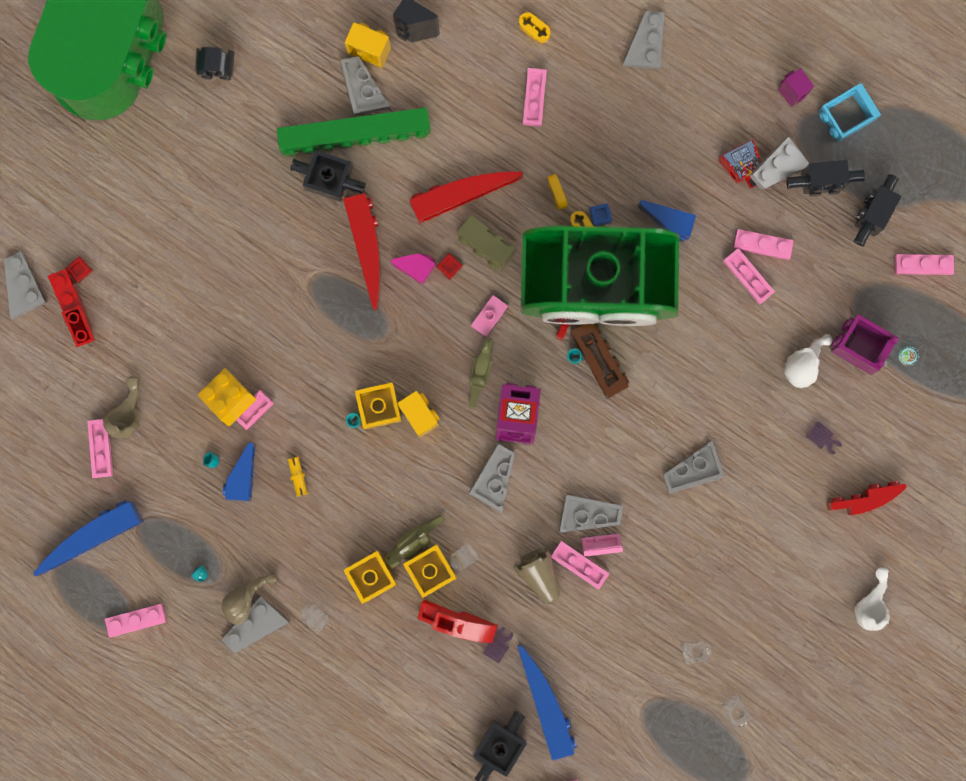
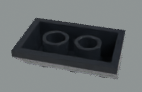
M414 0L401 1L393 14L396 33L400 39L416 42L438 37L440 31L437 14Z

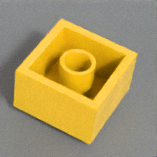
M353 22L345 40L347 53L353 57L359 56L361 60L383 68L391 49L389 36L381 30L374 31L369 29L370 27L360 22L357 24Z
M226 368L197 394L211 411L228 426L233 424L257 400Z
M393 382L355 391L364 430L402 422Z
M415 391L397 403L420 438L439 426L437 421L440 419L434 409H428L427 405L430 403L423 392L419 394Z
M438 544L403 564L422 598L457 578Z
M379 550L343 570L362 604L397 585Z

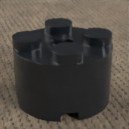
M201 47V50L196 48L195 72L203 79H212L213 76H217L221 80H231L234 70L235 52L228 50V53H223L222 48Z

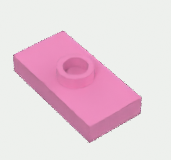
M493 295L471 324V327L487 337L507 310L508 305Z
M261 390L254 395L257 400L236 420L245 430H248L274 404Z
M620 534L581 538L584 557L622 552Z

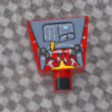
M754 140L721 155L719 158L720 164L736 184L745 180L750 189L757 186L749 176L761 163Z

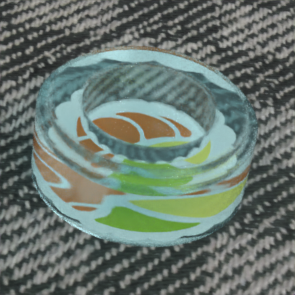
M912 346L905 347L899 352V360L905 366L914 365L919 360V352Z

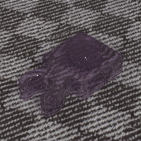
M817 422L805 436L820 449L825 445L828 453L832 455L836 453L832 450L833 444H836L838 447L842 446L840 441L831 439L834 433L820 422Z
M505 627L500 628L499 638L494 637L493 642L488 643L483 651L484 655L497 663H500L509 648L505 642L513 637L512 632L508 637L503 636L502 632Z

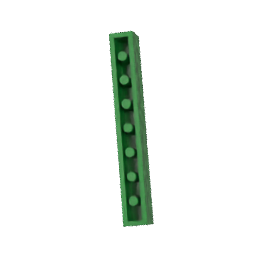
M427 107L276 128L279 151L282 155L285 154V156H295L298 152L311 154L315 150L320 149L322 151H331L335 147L348 149L356 144L368 146L371 145V142L384 144L393 139L405 141L409 139L408 137L414 136L416 138H425L431 134Z

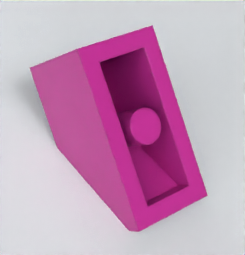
M417 253L391 260L392 266L422 285L425 284L436 267L433 262L434 259L427 254L421 255Z

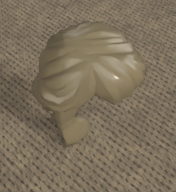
M135 376L128 377L126 380V385L131 391L128 397L124 399L119 407L108 412L103 418L104 429L109 435L117 439L129 438L137 430V427L140 426V418L135 408L139 396V378Z
M276 573L236 586L235 590L226 595L222 601V610L225 617L233 624H243L250 614L252 595L263 584L277 582L278 576Z

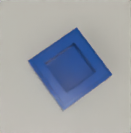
M608 203L589 207L593 227L612 223Z

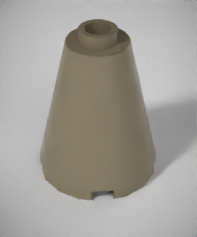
M544 548L545 551L543 552L537 549L521 557V563L518 564L516 561L514 568L543 603L552 604L558 600L560 591L551 555L547 548Z

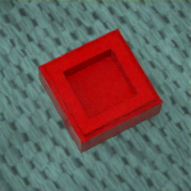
M450 253L436 266L449 280L463 267Z
M80 256L65 267L77 283H80L93 272Z
M561 324L556 339L563 340L570 324Z

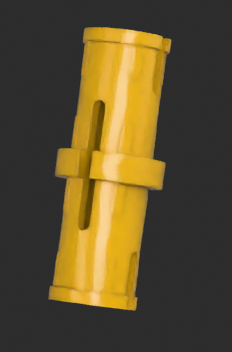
M299 457L294 458L295 466L292 458L287 459L291 472L290 480H293L296 497L301 496L300 488L303 495L308 494L304 481L305 473H302Z

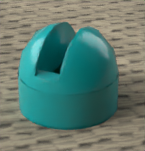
M573 348L569 350L567 359L573 364H579L583 360V353L581 350ZM572 355L580 356V358H572Z
M351 412L346 417V424L351 428L358 427L362 422L358 412ZM357 416L358 419L352 423L351 420Z
M213 452L205 454L203 458L204 466L215 468L219 465L220 459L217 454Z
M202 565L191 574V577L198 582L204 581L208 576L206 568Z

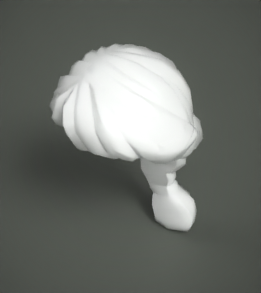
M825 334L823 337L815 339L809 348L795 351L794 354L787 358L784 374L792 385L803 388L810 386L817 380L820 348L822 345L833 343V338L830 334Z
M884 567L876 570V577L879 580L877 586L872 588L871 592L863 597L854 608L857 623L868 631L881 630L890 620L889 610L882 600L888 586L887 578L889 572Z

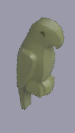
M483 338L481 350L474 357L469 383L472 389L468 408L475 409L479 394L485 388L493 363L491 358L493 339Z
M442 515L424 524H419L400 536L393 549L384 558L389 568L396 567L402 558L412 556L422 546L432 544L428 537L429 532L444 521Z

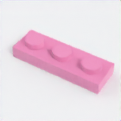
M528 68L523 125L542 126L547 70Z
M737 229L733 249L739 248L741 251L789 260L794 240Z
M739 248L723 260L724 264L759 305L775 292Z
M896 254L895 274L953 275L954 255Z
M103 419L87 421L92 478L112 477L110 435L104 429Z
M562 541L551 555V558L598 590L609 575L608 572Z
M163 603L105 619L109 638L167 622Z

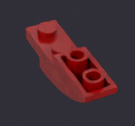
M64 269L48 275V279L63 311L61 313L76 347L95 341L86 310L68 270Z
M899 481L887 482L888 486L881 487L880 484L868 485L869 489L863 490L864 497L863 494L851 495L849 500H844V497L832 498V502L827 503V509L838 510L847 508L848 515L865 513L892 501L907 486L906 484H900Z
M425 599L421 603L417 618L433 625L432 629L484 643L493 642L498 626L462 611L458 613Z

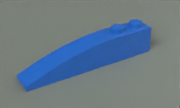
M124 500L116 504L117 508L112 511L107 509L100 512L98 518L77 530L47 556L33 572L34 576H41L143 523L134 502Z
M521 644L517 645L552 761L575 754L574 748H577L574 736L570 737L568 729H571L568 717H563L557 699L535 661Z

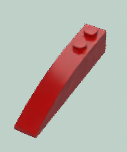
M522 171L481 174L442 186L435 185L429 189V192L424 194L419 192L413 195L412 199L409 200L418 223L421 224L523 179Z
M362 193L344 198L343 201L372 308L376 311L378 310L381 276L380 253L375 227H378L376 216L371 215L370 209H373L371 197L367 198L366 194Z

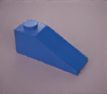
M640 201L638 207L663 230L679 234L681 242L690 238L696 215L648 201Z
M248 443L230 473L226 484L223 485V496H225L226 500L251 501L255 443Z

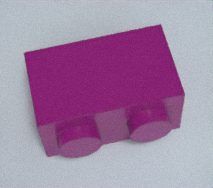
M800 68L796 72L792 70L786 74L778 90L792 108L806 98L815 86Z

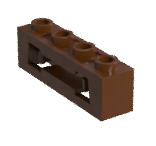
M583 324L572 330L570 334L579 350L582 351L583 357L605 397L609 399L629 387V380L625 373L621 374L617 358L615 356L612 357L608 351L611 348L607 340H602L599 335L601 330L598 324ZM591 334L596 342L595 346L609 371L613 372L617 381L613 378L612 373L606 376L605 380L602 377L604 375L590 348H586V346L594 342L590 336Z

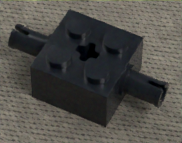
M318 150L314 151L310 164L296 159L292 161L293 164H291L290 170L306 175L302 185L306 191L341 202L347 189L360 194L364 193L363 188L365 189L366 183L350 178L353 169L352 162ZM329 173H331V176H332V177H331V178L329 177L328 179H325L324 176H325V175L328 176Z
M847 160L810 163L801 172V176L787 177L786 185L787 189L803 187V193L810 194L811 197L819 196L823 192L833 195L840 193L850 182H864L865 172L863 169L849 171Z
M888 174L883 186L881 185L876 190L873 189L871 193L867 194L863 202L866 205L862 210L858 211L855 220H857L855 227L859 228L853 240L855 244L864 247L869 235L875 237L885 229L902 197L893 192L899 181L898 177Z
M514 711L508 724L504 726L493 719L473 752V757L483 763V766L474 778L476 781H480L481 778V781H487L493 770L505 777L509 775L527 745V740L517 733L518 728L526 718L524 715L520 714L519 716V712ZM503 744L504 751L500 750L497 752L496 745L500 746Z

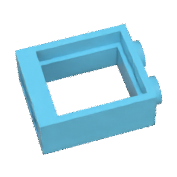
M862 83L824 104L818 110L820 119L828 125L830 135L838 142L881 116ZM853 96L867 119L843 133L829 110Z

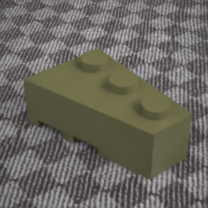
M472 215L457 232L459 237L457 240L465 247L469 245L474 249L472 252L480 259L484 257L488 261L487 264L495 271L497 269L502 271L515 255V246L506 244L500 235L496 236L489 230V227Z

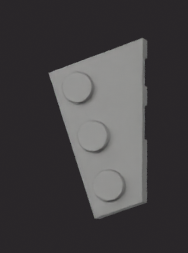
M645 11L622 67L660 69L664 12Z
M359 56L340 60L353 116L390 109V104L383 97L381 90L376 86L371 78V74Z
M786 137L749 176L759 189L762 190L803 170L809 162L792 140Z
M19 252L4 259L10 319L13 320L47 302L24 253Z
M713 440L663 475L669 494L725 477Z
M497 443L470 489L469 494L502 513L515 453Z
M566 495L559 533L620 525L623 506Z
M261 596L251 606L249 617L245 622L240 625L235 624L221 641L234 653H237L286 625L289 621Z

